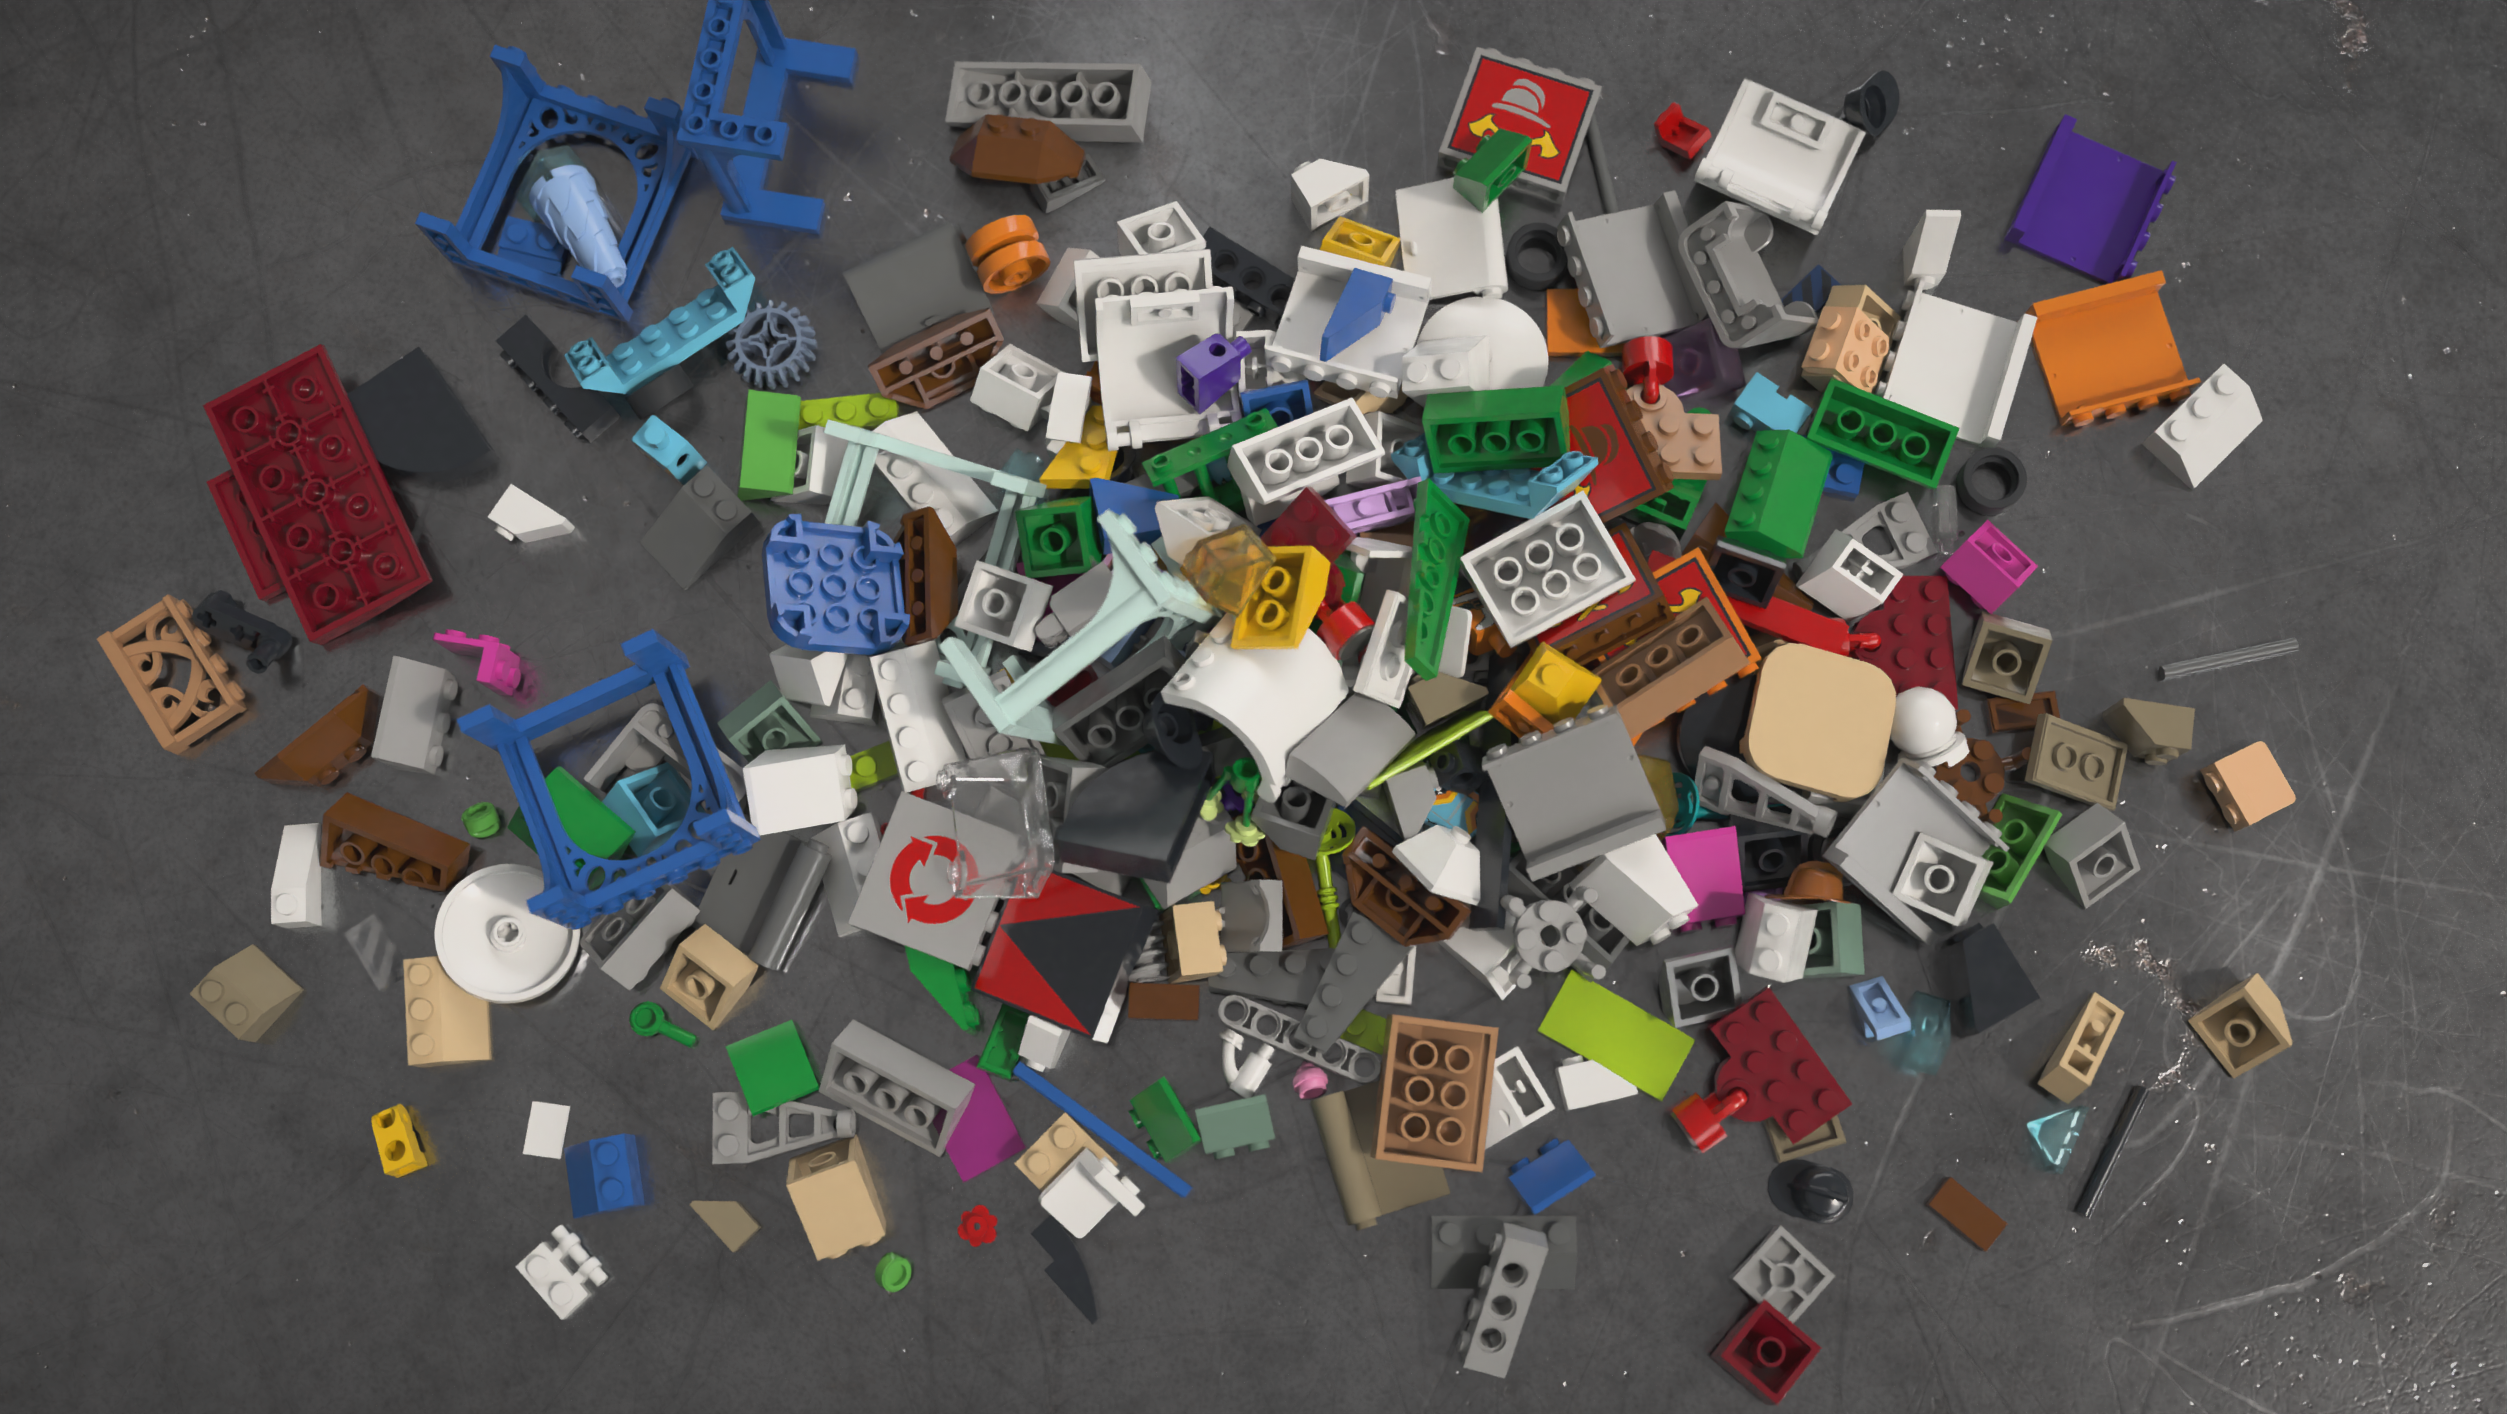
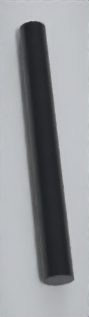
M2136 1085L2076 1210L2078 1214L2090 1218L2150 1093V1090Z

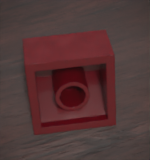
M1763 1299L1730 1330L1710 1357L1766 1405H1778L1822 1348L1766 1299Z

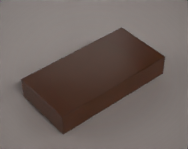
M2055 690L2034 693L2030 704L2006 697L1986 699L1984 701L1990 735L2035 729L2038 714L2047 713L2060 718Z
M1130 983L1128 1018L1199 1021L1200 985Z
M1952 1177L1946 1178L1926 1204L1983 1252L1989 1249L2008 1224Z

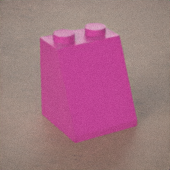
M1735 826L1665 837L1661 844L1698 904L1694 910L1687 914L1690 920L1680 926L1681 933L1702 930V924L1715 922L1716 928L1736 925V919L1745 915Z

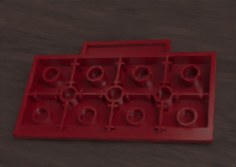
M320 344L203 405L231 467L230 470L206 482L259 600L267 601L287 591L309 642L323 645L377 616L433 581L324 345Z

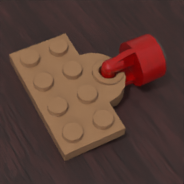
M1654 335L1639 336L1630 340L1622 348L1623 375L1626 382L1633 386L1626 391L1631 401L1635 400L1642 411L1643 418L1640 420L1646 432L1650 431L1657 441L1658 450L1656 452L1661 462H1665L1669 466L1674 479L1720 480L1722 463L1719 414L1684 413L1682 402L1676 394L1662 386L1669 382L1674 375L1673 347L1669 341Z

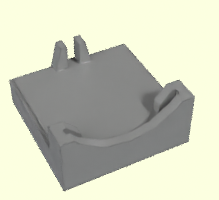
M1282 880L1221 882V906L1215 908V910H1219L1221 913V945L1225 946L1226 952L1283 951Z
M1775 1225L1758 1248L1728 1279L1748 1294L1757 1304L1766 1299L1794 1323L1833 1280L1835 1275L1781 1225Z

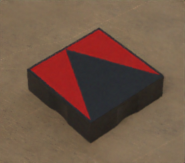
M1021 858L970 990L1089 1039L1108 1043L1126 996L1130 974L1141 957L1158 910Z

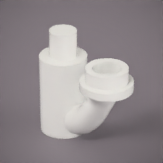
M1226 1027L1224 1032H1220L1218 1035L1223 1039L1222 1071L1224 1078L1231 1090L1244 1098H1250L1272 1065L1268 1060L1275 1049L1263 1042L1256 1054L1252 1051L1250 1052L1238 1071L1235 1064L1234 1050L1235 1047L1241 1050V1043L1244 1038Z

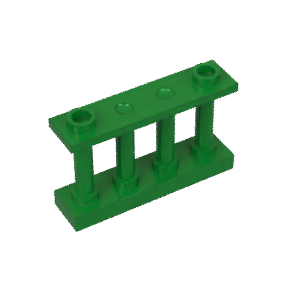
M1264 408L1165 453L1158 454L1142 462V466L1153 487L1162 484L1165 492L1176 494L1179 496V499L1182 498L1174 478L1193 470L1201 494L1192 498L1209 496L1234 513L1245 510L1241 490L1231 472V481L1213 487L1206 464L1221 457H1225L1228 464L1233 445L1275 429L1278 426L1267 408Z

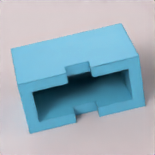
M1756 372L1734 403L1729 414L1733 416L1736 424L1747 430L1752 429L1757 432L1790 429L1798 433L1813 409L1791 394L1788 399L1776 393L1779 388L1778 385Z

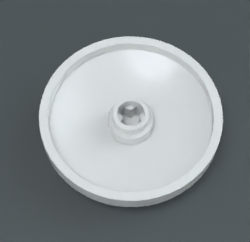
M1469 297L1450 303L1430 318L1418 338L1417 345L1421 341L1487 335L1489 336L1490 390L1544 386L1548 371V351L1545 339L1532 318L1519 307L1497 298Z
M500 864L486 867L460 881L445 898L438 912L435 924L436 950L447 975L466 993L493 1003L524 1002L549 991L569 971L577 955L580 929L571 930V928L568 929L530 913L526 903L527 899L542 893L544 890V878L541 870L519 864Z

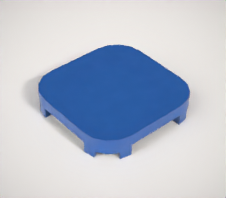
M789 514L785 520L775 524L763 542L762 563L766 611L772 631L781 641L791 647L802 650L879 655L893 649L910 623V614H905L899 565V560L904 553L900 542L895 544L887 534L878 529L880 524L867 521L864 527L802 521L801 514Z

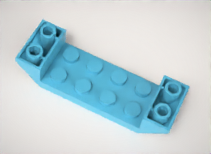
M731 247L728 250L720 251L713 256L711 261L705 264L718 285L712 289L702 291L695 300L684 307L681 306L674 309L667 318L656 325L646 327L640 335L628 343L619 344L609 355L605 356L592 337L586 341L574 344L570 351L564 354V357L583 389L630 395L744 322L755 277L736 250Z
M1425 432L1415 439L1405 442L1403 447L1391 454L1392 461L1408 479L1421 476L1423 481L1429 478L1453 503L1528 519H1534L1572 492L1598 465L1597 457L1586 456L1578 451H1571L1563 454L1562 458L1541 471L1525 468L1434 474Z

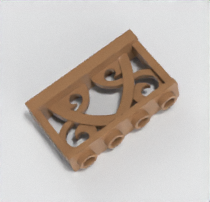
M168 594L162 598V601L115 631H107L98 637L97 640L162 748L179 755L190 748L188 745L239 712H244L247 710V707L242 701L245 698L243 690L235 681H230L225 673L229 670L227 664L220 655L214 654L209 647V644L212 643L211 638L207 632H204L195 625L192 619L193 609L184 599L178 600ZM166 617H173L177 622V631L169 634L168 625H165L160 634L162 640H157L155 630L158 622ZM146 630L148 641L127 645L128 641ZM185 638H187L191 646L182 644ZM161 653L179 655L192 660L190 680L185 694L170 687L153 688L152 684L156 681L162 669ZM148 654H152L153 666L149 671L144 672L141 664L144 661L151 662ZM206 672L209 674L211 679L205 680ZM212 689H217L222 697L218 708L207 712L202 711L196 706L199 700L205 703H213L214 701L208 698V693ZM170 695L175 696L181 701L178 705V703L172 700L173 703L170 708H165L164 706L165 698ZM191 713L201 718L182 731H179V728L185 723Z

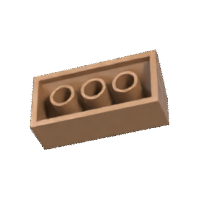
M1707 597L1677 615L1676 619L1657 628L1591 671L1602 679L1596 691L1603 704L1608 707L1617 705L1630 739L1646 731L1654 724L1750 664Z

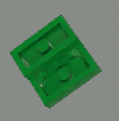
M792 1020L725 1046L752 1116L820 1089Z

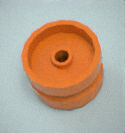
M1012 215L1000 218L980 228L967 240L965 245L966 251L973 266L978 267L977 275L985 292L1002 294L1014 291L1038 279L1047 271L1051 262L1044 245L1037 241L1039 235L1030 217L1026 215Z

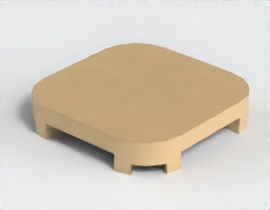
M1788 643L1775 648L1758 663L1759 669L1754 672L1757 675L1745 737L1740 740V754H1744L1748 765L1776 782L1832 797L1833 802L1846 803L1868 794L1878 785L1884 770L1896 708V691L1891 679L1882 669L1870 663L1808 645Z

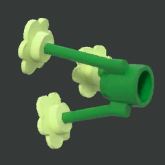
M1244 757L1235 761L1233 767H1224L1222 776L1209 790L1200 816L1206 821H1212L1217 813H1221L1224 810V805L1220 802L1222 799L1220 789L1230 780L1234 790L1242 794V799L1245 802L1243 816H1238L1235 821L1226 823L1225 832L1230 835V840L1234 843L1242 842L1245 846H1254L1258 843V839H1263L1266 835L1251 819L1252 803L1254 801L1256 804L1258 801L1257 789L1263 778L1256 761L1252 758Z

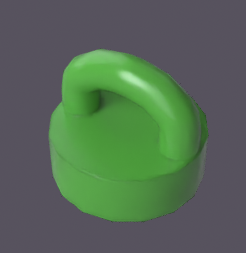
M489 802L472 805L461 816L466 830L470 836L475 838L489 837L496 833L501 826L498 813L494 805Z
M888 1252L881 1258L876 1267L875 1280L883 1289L889 1292H897L907 1285L911 1277V1265L905 1258Z

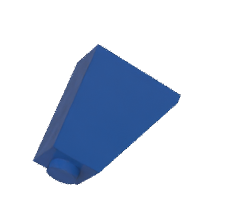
M1101 478L1090 479L1089 496L1093 498L1103 555L1112 553L1108 535L1097 520L1104 512L1110 510L1118 515L1124 513L1135 525L1137 531L1133 534L1139 543L1145 542L1151 547V544L1162 536L1155 511L1157 502L1179 499V496Z

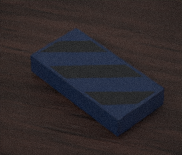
M1818 264L1781 301L1784 307L1795 301H1803L1810 304L1815 313H1817L1825 306L1832 286H1839L1841 284Z

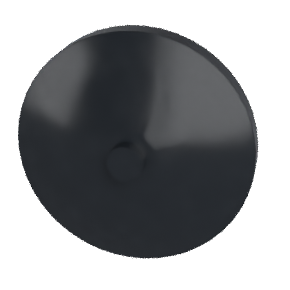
M1754 672L1741 679L1738 674L1731 676L1725 680L1728 685L1727 687L1710 696L1707 692L1695 698L1696 704L1681 711L1677 726L1678 749L1684 766L1694 780L1699 754L1704 746L1724 752L1747 764L1744 754H1740V740L1745 737L1757 675ZM1734 780L1731 793L1733 798L1749 803L1758 802L1759 793L1753 787L1741 780ZM1780 783L1781 785L1785 786L1786 788H1790V787H1791L1790 785H1786V784Z

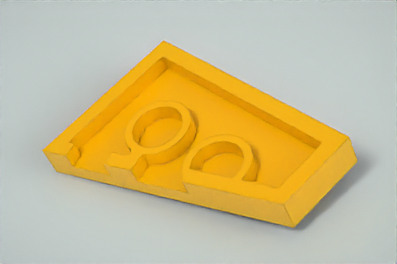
M1092 406L1086 413L1081 444L1066 442L1042 474L1039 481L1047 485L1046 489H1089L1090 479L1092 478L1110 480L1117 450L1108 451L1102 406Z

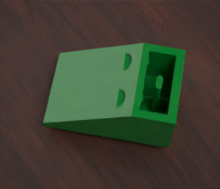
M1674 479L1672 481L1673 489L1621 514V516L1640 524L1653 522L1665 525L1675 533L1678 540H1681L1707 480Z
M905 946L910 971L963 1031L972 1036L977 1035L976 1026L981 1025L977 1006L969 1001L967 993L972 991L970 990L972 983L969 972L960 966Z

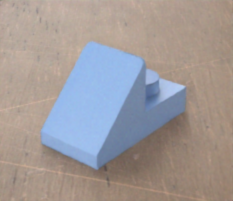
M1883 976L1849 986L1863 1032L1867 1038L1875 1036L1877 1040L1911 1030L1909 1017Z

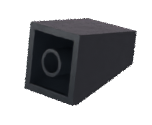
M1979 922L1952 936L1955 943L1948 946L1946 952L1957 1031L1961 1039L1985 1031L2040 999L2037 991L1994 923L1982 927Z

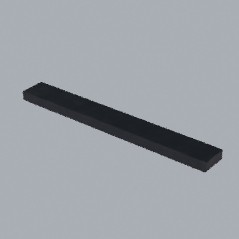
M1514 652L1506 658H1502L1499 655L1490 656L1487 686L1489 694L1486 699V711L1490 710L1523 663L1525 655ZM1492 718L1484 726V757L1487 756L1486 752L1495 746L1506 744L1508 748L1518 744L1519 737L1496 718ZM1491 778L1480 786L1475 847L1480 851V901L1477 905L1471 904L1470 909L1472 911L1470 912L1469 929L1474 931L1505 930L1506 909L1501 906V899L1508 892L1512 826Z

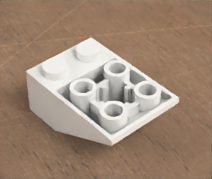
M1518 1046L1495 1059L1485 1150L1555 1109Z

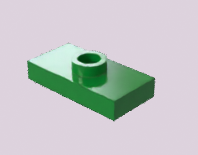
M1002 1003L977 1069L1010 1081L1020 1056L1018 1052L1027 1021L1031 1014Z

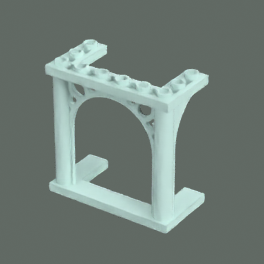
M828 419L824 433L849 441L825 523L846 526L857 525L878 450L883 449L990 482L991 485L1006 489L984 563L1015 572L1021 551L1015 511L1034 506L1037 497L1043 498L1047 485L857 426ZM956 616L946 628L953 630L957 638L964 641L989 677L992 667L986 665L994 640L968 631L966 636L962 628L954 626L957 619ZM939 635L934 639L940 657L934 674L944 677L942 683L956 688L967 687L940 649L941 641ZM901 638L890 651L908 646L903 643Z
M1107 510L1097 520L1105 529L1111 544L1113 555L1112 580L1102 607L1084 628L1033 668L1030 667L1025 658L1015 655L1010 656L1002 664L1015 682L1001 694L963 640L948 637L939 647L999 733L1066 746L1052 731L1053 709L1055 707L1047 700L1048 696L1143 622L1158 617H1165L1155 636L1141 650L1164 635L1177 650H1183L1185 643H1189L1196 630L1206 632L1211 627L1214 628L1224 617L1228 608L1217 594L1211 595L1206 589L1205 585L1208 581L1202 572L1192 575L1182 571L1177 566L1178 562L1167 555L1162 536L1151 544L1167 566L1168 573L1166 571L1161 573L1154 563L1158 560L1156 554L1145 542L1140 544L1133 533L1137 529L1132 521L1124 513L1118 515Z

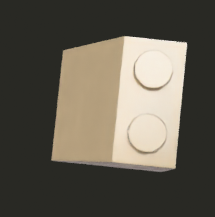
M855 1134L854 1138H844L790 1158L786 1186L817 1260L826 1257L829 1259L838 1258L844 1255L850 1248L858 1245L870 1246L886 1235V1220L857 1134Z

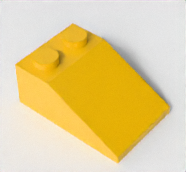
M1313 546L1249 547L1230 647L1233 649H1298L1325 596L1331 562Z

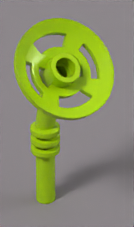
M1334 808L1316 856L1320 888L1317 890V894L1321 895L1318 899L1322 903L1321 909L1323 910L1329 932L1327 934L1329 948L1336 949L1341 938L1337 908L1340 907V904L1336 902L1339 899L1338 895L1334 894L1337 891V887H1333L1329 854L1337 853L1348 847L1356 834L1353 819L1347 813ZM1340 824L1347 832L1346 838H1342L1341 829L1338 827ZM1332 831L1335 833L1336 838H1331Z

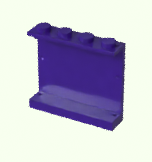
M2065 114L2051 136L2004 240L2104 284L2122 281L2124 278L2129 279L2138 263L2133 260L2137 250L2141 252L2149 240L2151 233L2146 231L2150 222H2156L2162 211L2163 205L2159 203L2162 194L2167 195L2175 182L2176 176L2171 174L2177 162L2171 161L2166 169L2162 171L2073 132L2072 130L2077 119Z

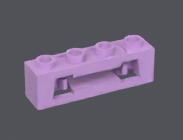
M1419 476L1324 501L1355 535H1360V532L1368 533L1414 521L1415 509L1413 501L1417 495L1418 482H1421L1422 479Z

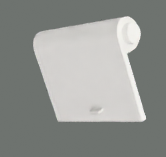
M1454 178L1395 190L1404 271L1432 278L1430 300L1474 291L1478 296H1482L1483 299L1502 298V294L1508 291L1498 198L1481 213L1453 188Z

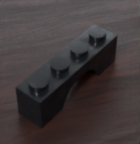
M524 315L496 340L504 350L499 355L512 369L519 366L525 372L520 378L534 393L539 388L545 393L546 397L542 401L555 415L562 412L568 418L563 424L577 439L583 434L592 443L621 417L597 390L583 389L582 386L576 388L563 387L553 382L550 365L557 348L527 315Z

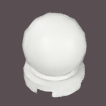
M1917 686L1897 695L1890 738L1895 746L1902 749L1898 754V762L1904 757L1915 763L1918 760H1923L1933 767L1947 761L1949 767L1964 759L1969 753L1965 735L1955 731L1957 727L1955 708L1944 694L1934 689Z

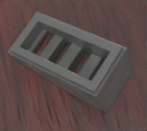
M1090 153L1085 154L1082 167L1089 176L1088 179H1084L1080 172L1078 177L1074 178L1077 182L1076 184H1073L1068 177L1060 179L1064 189L1059 188L1056 183L1057 181L1030 185L1033 196L1045 214L1058 209L1105 182V177Z

